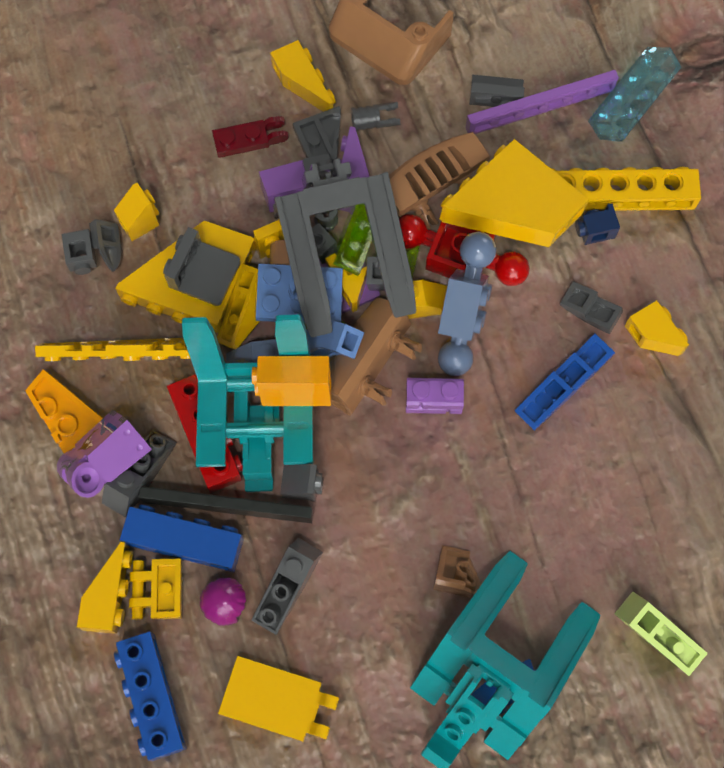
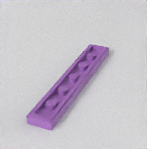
M612 70L467 115V133L473 132L477 134L613 92L619 77L616 70Z

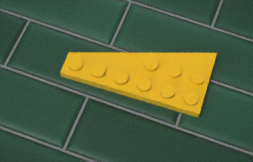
M183 337L40 343L35 346L36 357H44L45 361L62 360L61 357H72V360H87L89 357L114 359L117 356H123V361H137L145 356H151L152 360L169 359V356H180V359H190Z

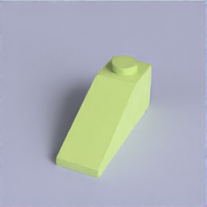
M633 591L615 612L619 619L688 676L691 675L708 654L653 605Z

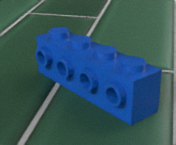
M149 631L116 642L117 651H114V658L118 669L123 668L125 679L121 681L126 698L131 697L133 709H130L129 712L133 726H139L142 738L137 739L142 757L147 756L148 761H154L186 750L187 747L155 634Z

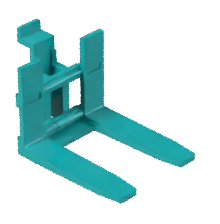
M277 315L275 320V337L279 356H310L306 326L301 315ZM206 317L182 318L183 338L198 378L196 467L226 466V438H238L240 444H243V476L246 492L273 491L272 443H274V437H283L284 465L313 464V406H284V421H280V406H250V391H255V385L252 384V367H257V363H225L215 331ZM227 391L234 392V423H226Z
M511 551L491 570L410 687V689L433 706H435L443 693L449 696L445 701L450 705L446 711L448 715L421 752L425 759L438 768H449L473 733L477 734L480 728L485 732L489 727L492 728L484 743L509 760L554 705L594 635L601 615L584 602H581L567 618L535 671L485 636L486 631L521 581L528 565L527 562ZM464 664L469 669L459 683L455 684L452 680ZM481 678L487 681V686L491 687L493 685L497 688L485 705L471 695ZM510 699L514 700L513 704L509 707L506 713L502 717L499 716V714L508 704Z

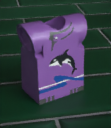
M112 410L75 444V448L64 453L59 458L57 472L79 496L93 497L101 491L105 483L112 482L152 449L126 418Z

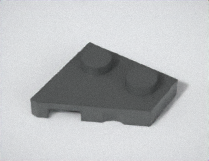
M340 106L293 123L294 132L306 158L329 154L331 163L334 159H337L341 120Z

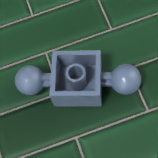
M483 232L471 233L463 239L460 245V255L466 264V269H456L448 281L438 334L451 336V341L441 347L438 353V363L440 368L451 376L463 375L471 368L473 352L467 345L468 340L471 341L476 333L480 334L486 319L487 312L482 311V308L486 306L487 301L490 299L492 285L488 284L489 276L483 275L482 271L484 267L494 260L496 244L488 234Z

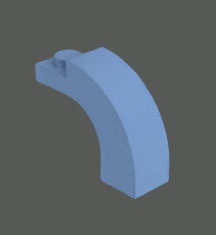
M331 321L332 333L310 337L306 329L310 356H329V358L335 355H343L355 359L364 335L363 331L337 321Z

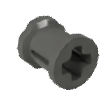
M338 209L314 214L315 225L319 223L327 232L334 230L338 224Z

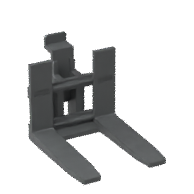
M329 154L303 159L302 164L305 172L302 177L304 189L294 194L275 197L273 215L274 219L279 218L300 310L310 337L332 333L329 300L309 217L310 215L354 205L365 204L383 286L393 316L398 318L415 314L414 285L388 172L370 177L349 179L352 174L350 163L341 164L340 158L334 159L332 163Z

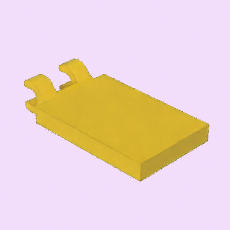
M237 656L218 714L304 742L307 733L327 740L330 728L314 721L319 705L336 710L339 697L320 692L321 682Z

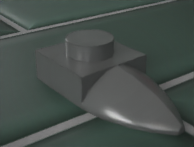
M95 219L89 223L92 248L99 249L103 261L114 272L121 259L118 224Z

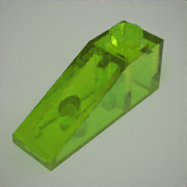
M365 204L354 205L348 214L340 234L333 262L334 265L357 276L361 272L372 242Z

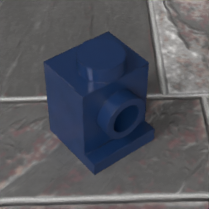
M613 203L607 204L604 211L599 209L588 211L582 216L581 220L575 222L577 235L583 238L584 245L616 238L620 225Z

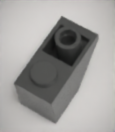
M315 464L284 465L280 495L282 498L316 501L317 494L322 495L323 473H319L318 467Z

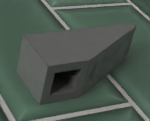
M154 429L144 438L152 450L112 482L104 484L101 503L124 517L127 516L129 507H135L141 500L139 498L140 488L151 485L176 446L175 441Z
M299 538L295 540L285 552L251 621L277 635L309 581L323 552Z

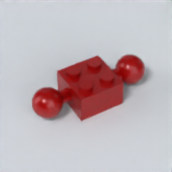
M407 214L399 218L406 249H414L421 245L430 247L425 270L450 278L456 269H466V264L460 255V245L467 235L481 231L441 221L436 233L428 230L424 220L417 215ZM486 233L495 241L496 235ZM515 251L506 252L501 256L496 254L492 263L485 267L495 271L497 279L506 286L522 284L527 279L530 271L529 262L526 257Z

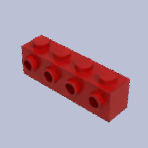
M194 374L167 385V389L196 458L198 378ZM226 438V466L199 467L210 493L242 481L239 472L243 471L241 461L238 455L232 457L229 447L233 445L231 438Z

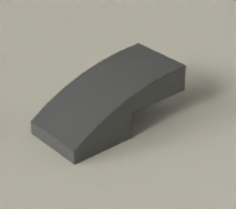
M574 281L560 302V306L608 334L612 332L623 313L622 307L599 298L597 291Z

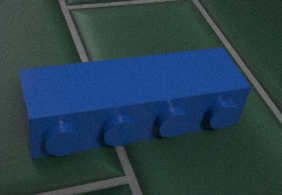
M139 505L138 508L129 507L120 536L121 542H125L130 547L235 573L244 541L242 535L238 534V529L222 525L221 529L210 527V522L196 518L193 522L182 520L183 516L174 512H166V515L155 513L156 509L146 505Z

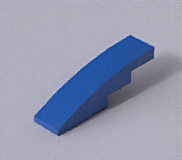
M594 334L576 353L574 352L556 371H553L514 411L535 431L616 353L599 336Z

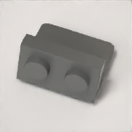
M188 227L185 234L179 236L175 246L176 252L172 259L167 260L163 274H165L164 276L169 288L214 306H219L240 266V258L201 242L199 232Z

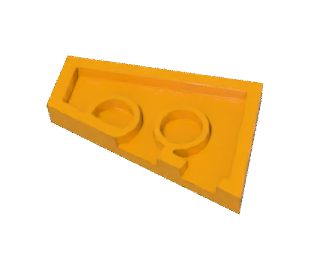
M44 369L25 390L41 419L45 421L51 431L54 441L59 445L63 453L75 448V444L103 419L102 416Z

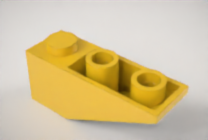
M299 40L270 52L272 67L283 87L323 112L333 108V104L336 103L335 97L330 89L326 90L324 87L321 71L318 68L314 69L309 50L307 48L303 49Z
M125 542L119 543L81 597L77 628L83 631L117 634L118 627L123 626L125 611L121 609L122 598L127 597L129 581L125 580L126 570L131 568L133 561V551H129L130 547Z

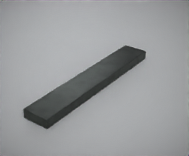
M144 486L140 488L139 493L141 501L148 504L311 524L313 520V510L307 506Z

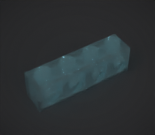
M647 47L590 117L588 122L600 140L622 142L681 69V65L671 47Z

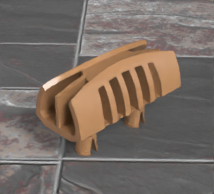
M473 132L452 137L425 149L389 175L398 217L409 211H414L415 215L424 220L428 230L431 229L429 222L431 225L439 223L427 204L428 199L452 184L457 183L460 187L466 178L470 177L472 179L473 171L478 169L483 162H489V154Z
M376 298L353 325L354 328L364 332L355 359L343 355H335L330 360L332 379L331 405L349 416L352 415L364 396L377 401L383 406L387 404L383 396L391 398L392 390L374 382V380L395 350L410 357L412 360L416 359L414 351L421 352L422 350L421 343L404 337L411 326L410 320L407 315L395 318L388 300Z

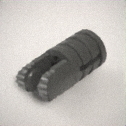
M398 102L351 108L352 126L358 131L367 128L373 129L375 127L384 128L401 125L400 118H389L388 120L380 121L379 111L395 110L398 108Z

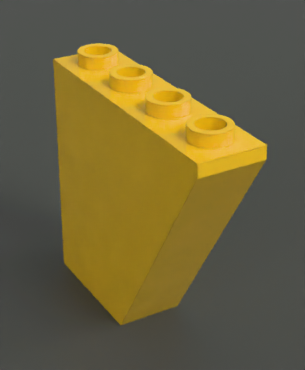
M514 139L507 146L503 144L496 151L494 158L490 162H483L472 179L470 177L466 178L454 196L449 194L443 200L439 219L443 223L550 247L584 213L589 199Z
M203 221L193 228L199 232L201 242L240 258V266L219 306H214L169 288L163 270L167 260L172 259L176 252L175 246L177 241L120 281L115 288L121 298L120 300L129 306L135 307L138 304L146 307V310L158 316L162 313L169 315L172 320L182 324V318L206 317L214 331L219 333L242 264L250 266L255 254V240L251 236L207 221Z

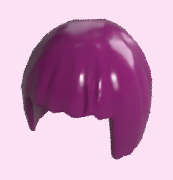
M218 578L209 582L202 590L199 598L200 608L205 618L219 626H229L239 621L237 617L241 615L246 603V593L242 585L233 578Z

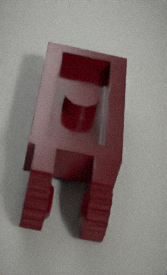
M269 117L265 121L258 120L212 130L218 157L221 158L269 148L270 145L287 141L289 138L287 131H274L269 135L266 133V131L283 127L285 125L284 117Z

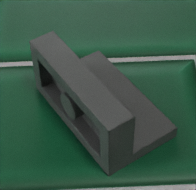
M472 74L469 105L496 107L524 98L525 89L523 87L524 80Z

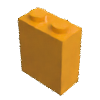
M258 356L257 367H252V384L255 385V396H260L262 406H331L332 379L329 356Z

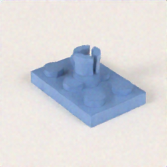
M258 264L256 321L275 322L277 315H301L305 323L300 310L290 265ZM321 267L329 300L331 321L341 323L343 268Z

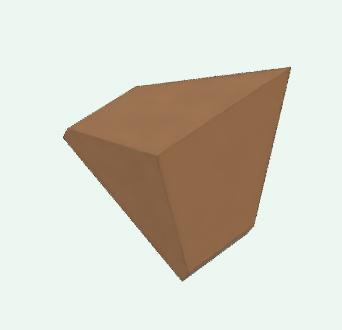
M442 545L433 590L472 598L481 586V582L470 559V551Z

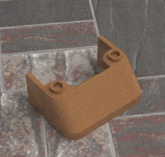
M339 0L329 24L330 38L400 85L411 83L451 36L454 12L451 10L446 13L435 28L425 22H415L404 32L366 7L365 4L368 0Z

